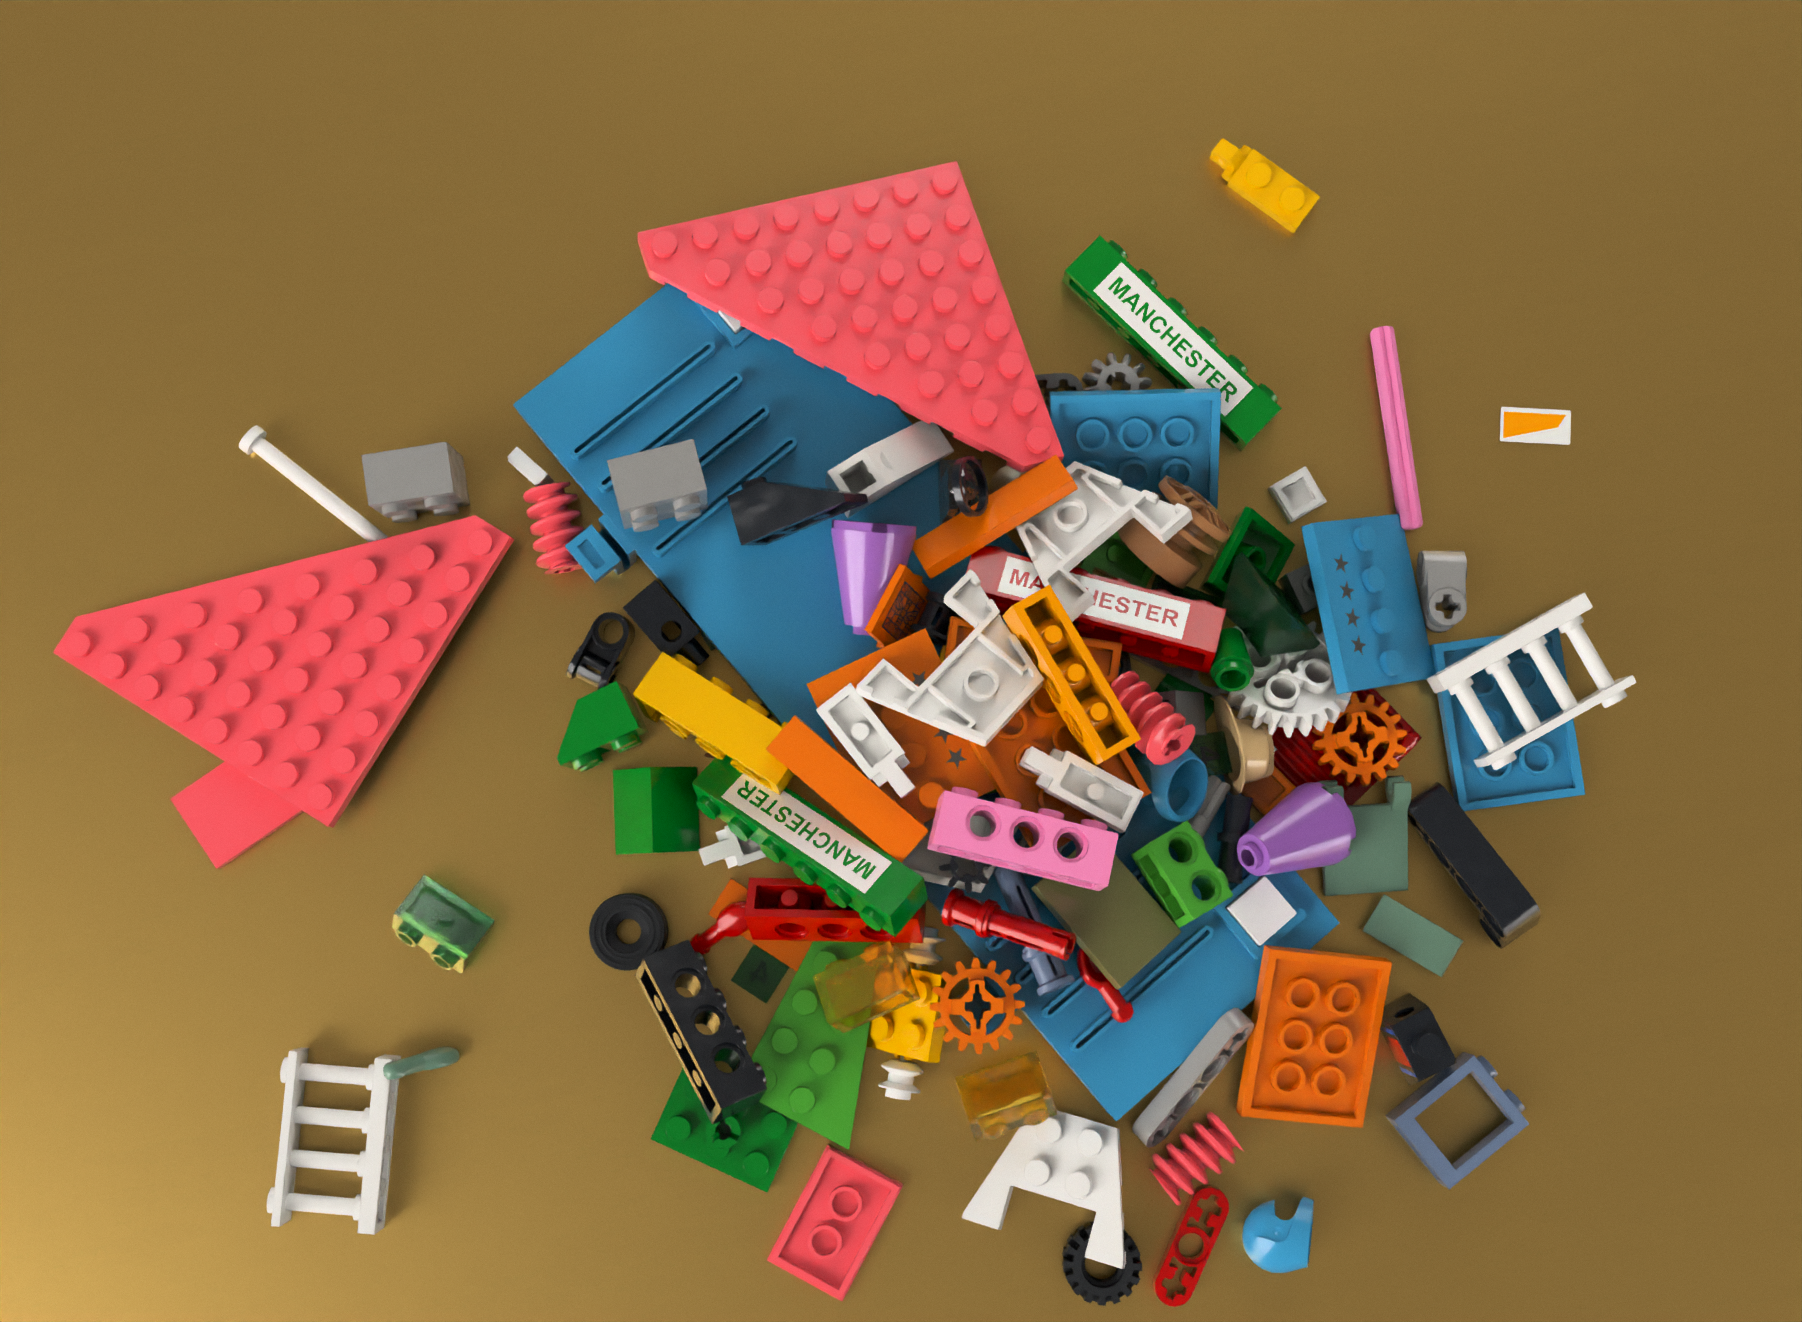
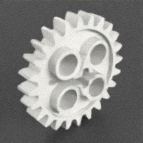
M1264 613L1261 614L1258 625L1250 618H1247L1243 629L1238 626L1233 627L1242 632L1254 667V675L1244 689L1226 691L1218 687V693L1229 694L1227 702L1230 707L1240 706L1237 718L1242 719L1251 715L1254 717L1252 728L1256 729L1264 722L1268 724L1270 735L1274 734L1277 727H1283L1284 733L1288 738H1291L1294 728H1298L1306 737L1309 735L1312 725L1322 732L1327 721L1336 723L1340 712L1346 710L1352 692L1337 695L1324 632L1321 634L1314 632L1316 622L1312 621L1306 627L1300 626V616L1296 615L1292 622L1288 623L1285 621L1282 613H1278L1276 621L1271 622Z

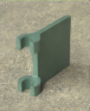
M1403 775L1387 776L1385 778L1387 803L1347 805L1353 815L1356 838L1350 841L1349 850L1352 851L1347 858L1335 865L1322 867L1324 896L1408 890V807L1411 801L1412 789L1411 782L1404 781ZM1336 780L1319 781L1325 785L1321 788L1328 791L1331 795L1337 792L1344 799V789L1342 786H1337Z

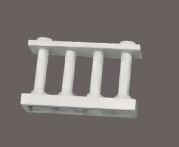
M1585 593L1571 597L1427 678L1434 693L1448 689L1451 695L1456 694L1486 746L1488 752L1473 760L1477 768L1491 765L1494 770H1497L1517 759L1514 751L1599 703H1602L1603 707L1606 708L1628 696L1624 689L1637 683L1633 675L1618 678L1614 681L1583 629L1581 623L1584 620L1581 614L1593 608ZM1556 628L1559 629L1561 634L1564 632L1567 634L1599 689L1579 701L1574 697L1544 645L1548 642L1544 635ZM1520 648L1524 654H1530L1562 709L1542 722L1538 719L1508 667V664L1511 663L1508 655ZM1485 669L1488 675L1493 674L1525 730L1504 743L1471 687L1474 682L1470 676Z
M300 1047L290 1050L288 1057L283 1059L280 1070L281 1083H285L275 1187L270 1188L267 1197V1212L272 1213L271 1226L280 1227L290 1221L292 1211L353 1216V1220L358 1221L357 1233L375 1235L385 1226L399 1078L393 1080L386 1079L383 1067L388 1062L400 1060L401 1056L384 1054L376 1057L374 1064H370L368 1068L307 1063L309 1048ZM305 1081L366 1085V1089L371 1090L370 1107H366L364 1111L303 1106ZM301 1124L361 1129L362 1133L367 1134L366 1150L361 1151L359 1155L298 1150ZM296 1167L357 1172L358 1177H363L361 1194H357L355 1198L294 1193Z

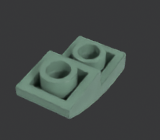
M1385 894L1362 930L1440 977H1443L1464 942L1462 939Z

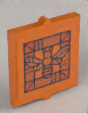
M899 564L864 629L877 641L876 647L880 649L913 634L910 632L912 624L918 623L927 604L925 596L930 590L922 583L923 577L914 574L907 566Z

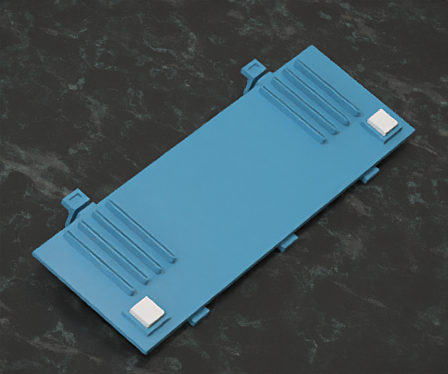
M666 284L515 402L513 406L603 513V516L598 519L601 527L599 533L591 524L565 545L569 553L595 584L612 570L617 575L628 570L636 562L637 554L780 725L783 722L788 723L796 715L837 750L823 719L816 711L817 706L806 684L880 650V648L876 647L877 641L867 635L852 634L853 626L844 624L831 534L832 519L917 526V536L915 539L917 540L961 513L952 490V470L942 459L847 518L845 513H842L768 545H741L727 496L743 490L742 483L754 478L766 477L767 482L791 483L828 489L825 485L827 471L864 448L913 424L890 399L880 394L876 397L847 382L846 376L827 366L823 369L794 354V349L773 338L771 341L742 327L739 320L720 310L716 313L687 298V293ZM694 439L707 487L708 508L700 510L701 515L691 520L676 521V518L672 517L658 521L659 526L651 530L634 532L633 527L624 529L607 460ZM976 498L969 500L968 505L971 507L978 500ZM1006 533L986 545L998 546L1007 552L1029 557L1027 550L1022 553ZM913 550L907 567L914 574L923 577L922 583L930 591L945 595L965 575L971 555L932 579L927 575ZM940 612L936 613L932 626L936 625L941 614ZM934 645L939 656L942 647ZM1135 743L1130 746L1129 755L1132 760L1139 751L1135 747ZM1206 767L1208 777L1214 775L1225 782L1224 774L1220 769L1212 774ZM1182 787L1178 789L1169 800L1172 811L1180 809L1187 802L1189 797L1187 788ZM998 792L978 797V799L994 803L995 798H1001ZM1226 797L1203 837L1205 850L1216 867H1218L1221 843L1216 841L1217 832H1222ZM1140 801L1125 832L1119 833L1110 827H1107V831L1119 834L1115 854L1163 909L1131 857V854L1177 827L1182 822L1166 820L1158 813L1155 807H1149ZM1251 818L1249 823V829L1255 825ZM1019 828L1013 836L1015 842L1022 835ZM1071 840L1060 853L1063 857L1066 858L1076 849L1074 842ZM1168 847L1170 856L1178 862L1177 853L1174 849ZM1243 867L1242 884L1228 883V887L1234 896L1180 927L1181 933L1122 988L1118 989L1126 1002H1130L1134 1009L1133 1017L1126 1023L1117 1022L1111 1016L1112 1011L1099 991L1087 985L1081 978L1076 960L1077 951L1080 949V946L1076 942L1072 954L1068 953L1070 958L1067 961L1062 960L1067 974L1073 975L1075 982L1049 994L1038 996L1036 991L1039 987L1029 962H1024L1021 956L1025 946L994 935L984 939L976 936L974 930L957 924L951 928L972 953L978 957L985 968L992 959L996 961L995 972L997 974L1007 968L1011 971L1010 977L1006 982L1008 985L1013 983L1021 985L1022 988L1013 994L1014 999L1025 1001V1007L1020 1008V1010L1115 1121H1118L1186 1060L1222 1015L1233 1008L1242 1010L1255 999L1264 945L1310 950L1340 922L1296 871L1255 876ZM993 874L981 893L973 891L967 893L964 890L966 896L983 902L988 899L997 901L1002 910L1009 912ZM1023 875L1042 922L1048 926L1065 930L1031 890L1042 877ZM924 881L929 902L942 916L945 900L955 887L950 888L946 885ZM1192 884L1193 893L1197 898L1201 899L1200 890ZM984 976L985 989L993 996H1005L997 982ZM976 984L973 1000L965 1002V1009H970L973 1012L976 1026H978L981 1010L988 1008L989 1002L981 999L978 992V984ZM1005 1013L995 1014L987 1022L986 1033L992 1031L1001 1023ZM958 1015L969 1028V1022L963 1016Z

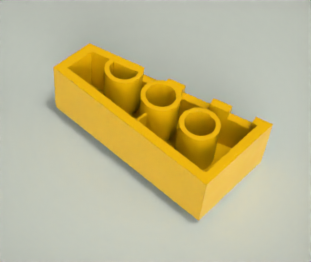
M662 651L633 692L644 716L656 723L661 719L662 722L670 727L674 734L685 740L690 733L697 737L695 742L705 752L721 760L726 755L732 758L730 764L736 770L781 795L794 776V773L770 754L766 748L786 726L787 722H783L781 726L767 718L769 712L760 704L751 699L743 703L732 696L734 690L722 680L712 677L708 681L696 673L698 667L684 656L677 654L675 658H672Z

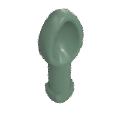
M438 1047L414 1056L388 1062L383 1067V1073L387 1080L398 1079L423 1070H433L456 1063L460 1056L459 1052L453 1047Z

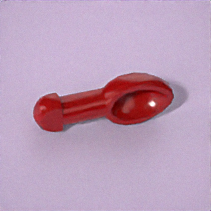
M746 901L733 902L720 911L717 922L701 934H695L690 940L694 951L705 955L710 952L712 946L723 938L737 937L749 929L744 917Z
M1080 947L1077 951L1076 960L1081 978L1087 985L1099 991L1112 1011L1111 1016L1117 1022H1129L1134 1014L1131 1003L1126 1002L1120 991L1114 988Z

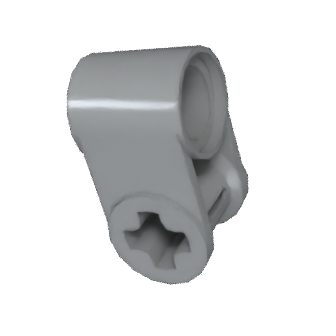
M1420 551L1417 558L1416 573L1425 627L1432 632H1446L1466 615V554L1464 551ZM1442 603L1444 610H1450L1451 614L1444 618L1442 611H1436V606Z

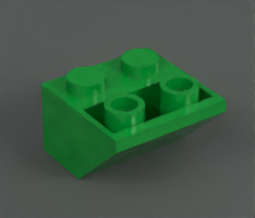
M615 681L577 700L557 756L560 766L575 770L580 769L581 772H584L603 763V754L611 750L623 753L642 743L640 736L648 733V730L626 686Z

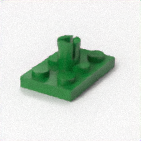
M682 1068L651 1140L768 1192L798 1122L759 1102L755 1106L712 1124Z

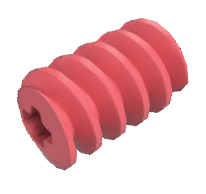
M570 482L537 486L529 489L523 495L525 502L535 504L528 508L526 513L529 519L538 520L530 526V533L541 537L533 543V549L537 552L545 553L536 560L539 568L549 569L544 574H560L582 569L565 547L575 536L584 531L582 526L571 525L573 519L581 516V511L568 509L567 505L578 499L577 494L565 493L564 488L570 486Z
M1127 671L1121 674L1112 682L1110 687L1141 740L1135 743V747L1141 753L1146 754L1147 758L1155 765L1167 764L1180 757L1189 748L1194 739V725L1184 726L1186 718L1181 713H1174V707L1169 702L1162 703V696L1158 692H1151V686L1146 681H1139L1140 676L1135 671Z
M1212 1112L1206 1114L1209 1124L1208 1129L1198 1122L1192 1124L1196 1136L1195 1139L1183 1132L1179 1134L1182 1149H1178L1171 1143L1165 1145L1168 1154L1167 1160L1156 1153L1152 1155L1155 1169H1150V1171L1177 1206L1182 1204L1178 1192L1180 1188L1188 1194L1194 1195L1195 1190L1192 1179L1195 1178L1207 1185L1209 1180L1205 1169L1210 1168L1220 1175L1223 1172L1219 1161L1221 1157L1234 1164L1237 1161L1233 1148L1237 1147L1244 1152L1229 1129Z

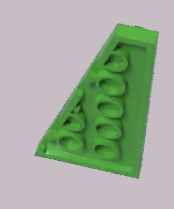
M813 941L751 1059L753 1062L760 1064L766 1076L767 1090L760 1099V1103L849 1150L883 942Z

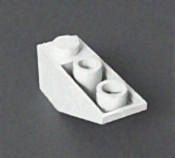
M921 420L864 448L827 471L825 485L828 489L867 495L868 503L844 512L847 518L950 455L954 452V449L937 424L931 422L929 425Z

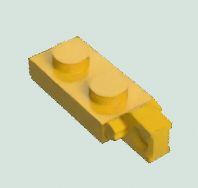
M1221 138L1209 157L1225 169L1221 176L1228 181L1227 186L1290 232L1294 233L1320 198L1319 195L1272 161L1246 145L1239 149L1224 138Z

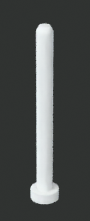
M256 425L243 436L239 443V448L247 455L253 452L258 454L366 541L372 542L388 538L386 534L269 443L265 439L267 432Z

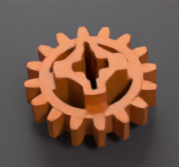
M1356 693L1351 694L1346 710L1340 712L1337 719L1338 721L1343 716H1346V729L1343 732L1332 734L1335 723L1327 721L1324 731L1320 732L1315 727L1312 731L1322 736L1320 740L1312 744L1313 750H1323L1324 753L1317 762L1318 765L1330 763L1333 768L1330 771L1329 777L1334 778L1339 773L1345 775L1344 783L1347 786L1353 782L1355 777H1359L1363 787L1370 784L1371 775H1374L1379 782L1387 778L1384 767L1395 771L1400 765L1393 758V755L1402 756L1406 753L1407 748L1397 744V741L1403 739L1407 735V731L1396 730L1394 726L1401 719L1400 714L1389 717L1386 711L1390 704L1386 701L1379 708L1374 706V695L1371 694L1367 696L1363 703H1359ZM1367 715L1374 718L1382 727H1377L1367 720ZM1356 731L1359 732L1360 738L1368 739V742L1362 749H1360L1358 742L1350 741V738ZM1386 746L1382 759L1373 765L1374 749ZM1336 753L1345 755L1351 760L1352 765L1345 763Z
M972 957L971 967L966 969L958 960L955 962L956 974L952 976L944 970L940 973L946 982L944 987H932V991L940 996V1000L930 1003L929 1009L940 1011L941 1014L940 1017L933 1021V1025L935 1028L946 1026L948 1030L945 1032L943 1040L947 1043L954 1037H957L959 1039V1051L963 1052L968 1043H973L976 1053L981 1054L983 1043L987 1042L996 1051L999 1049L998 1037L1002 1035L1009 1040L1014 1038L1008 1029L1010 1024L1022 1025L1023 1020L1015 1015L1014 1012L1015 1009L1025 1007V1001L1014 999L1013 995L1022 987L1019 983L1008 985L1006 981L1010 977L1011 971L1007 968L997 974L995 972V960L991 959L987 963L986 968L980 967L978 957ZM984 976L997 982L1005 996H993L985 989ZM968 977V987L959 997L948 998L953 987L959 981ZM976 984H978V992L981 999L989 1002V1007L981 1010L978 1026H976L973 1012L970 1009H965V1002L973 1000ZM1005 1013L1001 1023L995 1029L986 1033L987 1022L995 1014ZM949 1015L963 1016L969 1022L970 1034L958 1029L951 1021Z

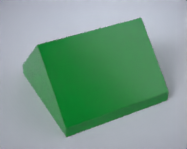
M1245 506L1236 516L1230 528L1232 535L1222 543L1199 589L1258 618L1295 544L1255 510Z
M643 767L613 770L616 855L690 852L701 849L699 808L696 804L698 799L692 782L698 777V767Z

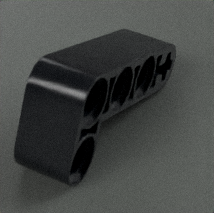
M1436 782L1411 799L1408 807V821L1480 912L1479 922L1493 943L1502 949L1536 926L1541 916L1537 903L1445 787Z

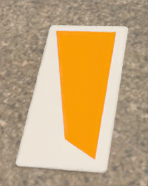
M1501 407L1500 441L1570 444V410Z

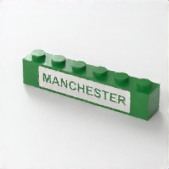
M1099 235L1065 270L1062 281L1175 389L1219 388L1221 391L1220 432L1241 452L1282 409L1277 404V396L1266 385L1262 383L1257 385L1246 375L1248 373L1246 366L1234 355L1227 357L1216 346L1218 341L1208 329L1203 326L1197 328L1186 318L1188 313L1181 303L1172 297L1166 299L1156 289L1158 284L1144 269L1137 271L1126 260L1128 256L1119 244L1113 240L1107 242Z
M726 755L723 760L715 758L692 782L698 799L696 804L707 817L713 820L717 817L722 819L738 838L743 841H747L750 838L760 845L762 852L769 859L776 863L782 860L791 866L797 877L806 884L813 885L815 882L826 890L828 897L842 908L850 906L859 912L861 919L876 931L884 929L896 937L928 900L924 877L787 787L779 795L739 772L730 764L732 758Z

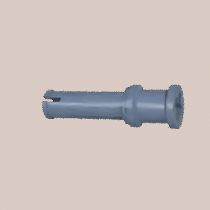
M1002 867L994 870L992 874L996 878L1009 913L1043 923L1022 873ZM1026 946L1022 950L1023 954L1021 956L1023 961L1029 962L1039 987L1036 990L1038 996L1049 994L1075 982L1073 975L1067 974L1060 958Z

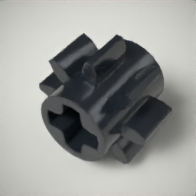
M949 855L951 857L950 863L939 866V870H950L953 875L948 882V887L955 886L959 880L965 882L966 892L971 893L972 881L978 879L981 883H989L987 878L982 875L984 867L992 865L975 861L973 865L978 870L974 876L966 873L962 878L956 874L959 865L955 862L957 856Z

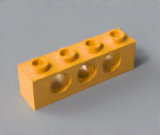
M1050 584L1012 605L1002 615L1012 634L1016 635L1044 678L1042 685L1088 762L1096 766L1141 740Z

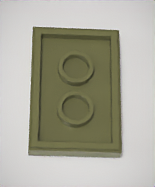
M1076 849L1072 853H1070L1066 858H1075ZM1116 854L1114 855L1109 884L1101 891L1042 878L1031 888L1064 929L1075 933L1076 943L1116 990L1122 988L1181 933L1180 929Z

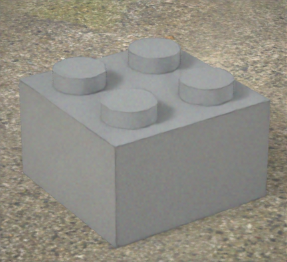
M694 439L607 460L624 529L633 527L634 532H643L658 527V521L672 517H675L676 521L694 519L701 515L700 510L708 508L707 487Z
M447 442L361 455L368 506L383 516L392 518L394 523L414 521L418 519V513L430 511L434 512V516L453 515L459 513V507L470 505L463 456Z

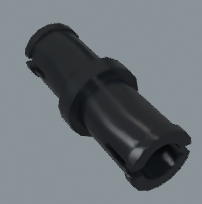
M1226 795L1222 832H1217L1216 841L1221 842L1218 868L1223 871L1228 883L1242 884L1243 866L1238 859L1237 844L1239 839L1249 830L1251 805L1253 803V798Z

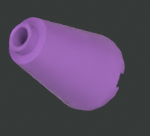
M832 519L831 534L844 624L853 626L852 634L870 636L864 629L898 565L907 566L917 536V526Z
M1320 782L1304 783L1296 787L1239 839L1237 844L1239 862L1249 873L1255 876L1324 867L1339 863L1350 855L1352 851L1349 850L1350 841L1356 838L1353 815L1344 799L1337 792L1331 795L1328 791L1321 788L1325 785Z

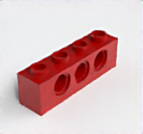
M749 877L744 917L753 940L923 943L926 902L897 936L894 937L884 929L876 931L869 927L861 919L859 912L850 906L846 908L838 906L828 897L826 890L815 882L813 885H808L800 878Z

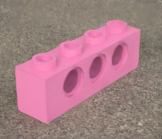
M952 787L951 792L945 790L940 795L927 849L1095 891H1101L1108 886L1119 834L1107 831V824L1090 819H1082L1081 824L1064 820L1065 815L1051 809L1040 808L1038 813L1022 810L1020 802L1007 798H995V803L978 799V792L962 787ZM982 816L987 819L991 827L990 835L987 837L975 835L970 828V818ZM1023 826L1032 832L1034 837L1032 847L1024 848L1015 842L1013 837L1015 827ZM1059 837H1066L1074 842L1076 846L1075 858H1065L1059 853L1057 849Z

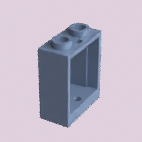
M1462 1052L1456 1057L1457 1063L1435 1074L1385 1115L1438 1183L1449 1190L1529 1125L1521 1114L1525 1110L1522 1102L1511 1090L1507 1089L1503 1092L1494 1081L1498 1074L1493 1066L1482 1055L1476 1058L1474 1055ZM1470 1073L1507 1119L1451 1165L1415 1120V1117Z

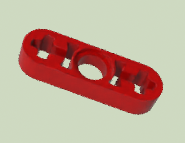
M1200 1185L1194 1189L1195 1194L1189 1196L1153 1276V1289L1160 1301L1168 1306H1181L1191 1298L1227 1218L1229 1202L1224 1193L1213 1185ZM1212 1194L1215 1195L1214 1202L1219 1206V1210L1216 1213L1213 1211L1207 1213L1203 1222L1206 1226L1211 1227L1210 1232L1207 1234L1199 1226L1187 1223L1190 1217L1199 1222L1203 1210L1198 1205V1201L1200 1198L1208 1200ZM1188 1233L1199 1235L1203 1242L1202 1250L1194 1257H1186L1179 1251V1241ZM1172 1257H1175L1183 1265L1194 1268L1191 1273L1184 1268L1182 1269L1179 1281L1184 1288L1181 1292L1174 1290L1170 1296L1166 1295L1167 1288L1162 1281L1164 1278L1172 1279L1175 1276L1178 1267L1176 1264L1170 1263Z

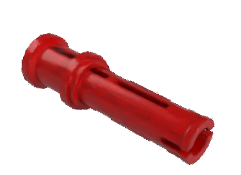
M958 888L951 890L943 906L942 923L944 925L953 927L957 924L974 930L976 936L984 939L994 935L1051 954L1065 961L1070 958L1068 953L1072 954L1075 947V933L1002 910L997 901L988 899L983 902L966 896L964 890Z

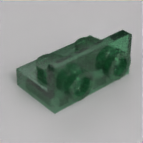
M424 874L394 912L392 928L395 930V935L403 943L411 947L420 946L429 952L431 959L443 969L451 970L453 968L459 973H463L468 965L469 958L492 929L495 920Z

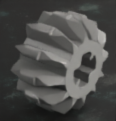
M1111 352L1107 354L1106 365L1102 361L1095 359L1091 364L1095 373H1084L1082 381L1091 387H1087L1083 391L1112 390L1111 386L1114 380L1122 383L1121 390H1144L1152 385V379L1148 377L1138 378L1145 369L1144 363H1139L1132 369L1129 366L1132 358L1130 354L1126 353L1122 362L1117 363L1115 354Z

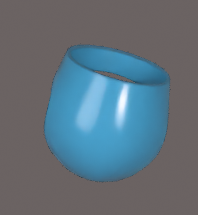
M1189 748L1177 759L1163 765L1153 764L1146 754L1138 751L1133 758V762L1152 792L1140 801L1149 807H1155L1158 813L1169 821L1185 822L1194 817L1201 808L1207 792L1208 773L1204 762ZM1182 787L1187 788L1189 791L1187 802L1180 809L1172 811L1169 800L1178 789Z
M1302 1197L1295 1215L1289 1220H1282L1276 1216L1275 1200L1262 1203L1250 1212L1243 1225L1242 1240L1244 1249L1253 1263L1271 1273H1288L1308 1267L1314 1199Z

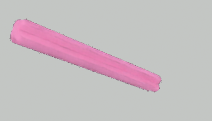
M1380 326L1371 331L1370 339L1396 514H1399L1400 524L1404 531L1415 530L1423 525L1395 332L1392 326Z

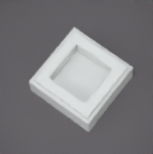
M516 447L507 456L508 461L536 487L554 482L520 448Z
M1306 466L1268 488L1288 524L1327 502Z

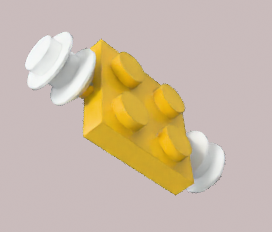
M925 926L923 943H910V948L900 951V954L907 961L916 964L910 963V967L880 962L866 1047L893 1053L895 1058H900L890 1059L881 1064V1067L889 1072L888 1080L878 1083L879 1087L886 1089V1097L910 1100L911 1093H920L921 1090L913 1085L914 1076L921 1075L924 1071L917 1063L911 1062L913 1059L932 1063H939L945 1026L934 1027L933 1021L940 1017L941 1014L940 1011L930 1010L929 1004L940 1000V996L932 991V987H944L946 982L941 974L928 971V966H924V964L934 965L943 959L935 953L936 944L944 942L946 939L938 937L939 929Z

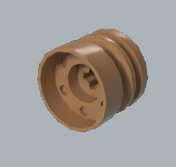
M1166 475L1158 484L1160 491L1165 497L1153 491L1152 493L1157 494L1160 500L1174 506L1179 503L1188 507L1191 510L1193 519L1164 544L1135 518L1128 521L1117 532L1126 546L1150 569L1169 583L1183 589L1203 567L1193 549L1196 547L1200 551L1213 556L1218 547L1211 537L1224 543L1232 535V531L1220 517L1217 509L1207 499L1191 487L1185 486Z

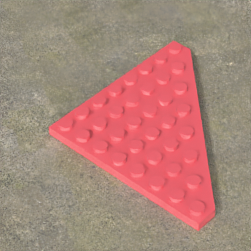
M957 161L638 232L637 241L648 276L662 285L668 283L687 293V298L716 313L719 310L739 320L742 327L769 341L773 338L794 349L793 353L823 369L827 366L846 376L847 382L876 397L880 394L900 405L899 409L929 425L933 422L954 433V438L981 452L987 450L1006 460V465L1021 473L1033 469L1055 454L1062 462L1064 453Z
M474 515L77 616L53 653L324 825L334 828L515 539Z

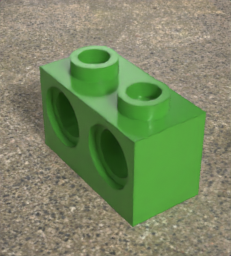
M1188 820L1131 854V857L1164 911L1178 928L1234 896L1228 887V880L1220 868L1215 866L1205 850L1203 838L1196 830L1192 829ZM1168 847L1175 850L1178 855V862L1170 856ZM1192 884L1200 890L1201 899L1197 898L1193 893Z

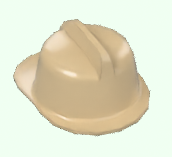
M1216 695L1214 699V714L1222 746L1221 758L1224 779L1231 786L1230 793L1232 795H1240L1244 784L1269 777L1273 773L1274 743L1272 735L1269 734L1266 726L1261 724L1254 729L1252 728L1253 719L1234 717L1226 699L1222 695Z

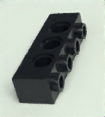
M685 940L643 957L635 976L711 1123L715 1124L757 1105L767 1090L765 1073L760 1064L753 1062L746 1049L745 1035L738 1025H733L726 1011L725 997L719 988L713 987L707 975V965L702 954L698 951L695 952L690 941ZM684 987L688 989L693 997L680 995L676 988ZM695 1024L708 1026L713 1034H702L697 1030ZM715 1061L727 1063L731 1067L732 1072H722L717 1068Z

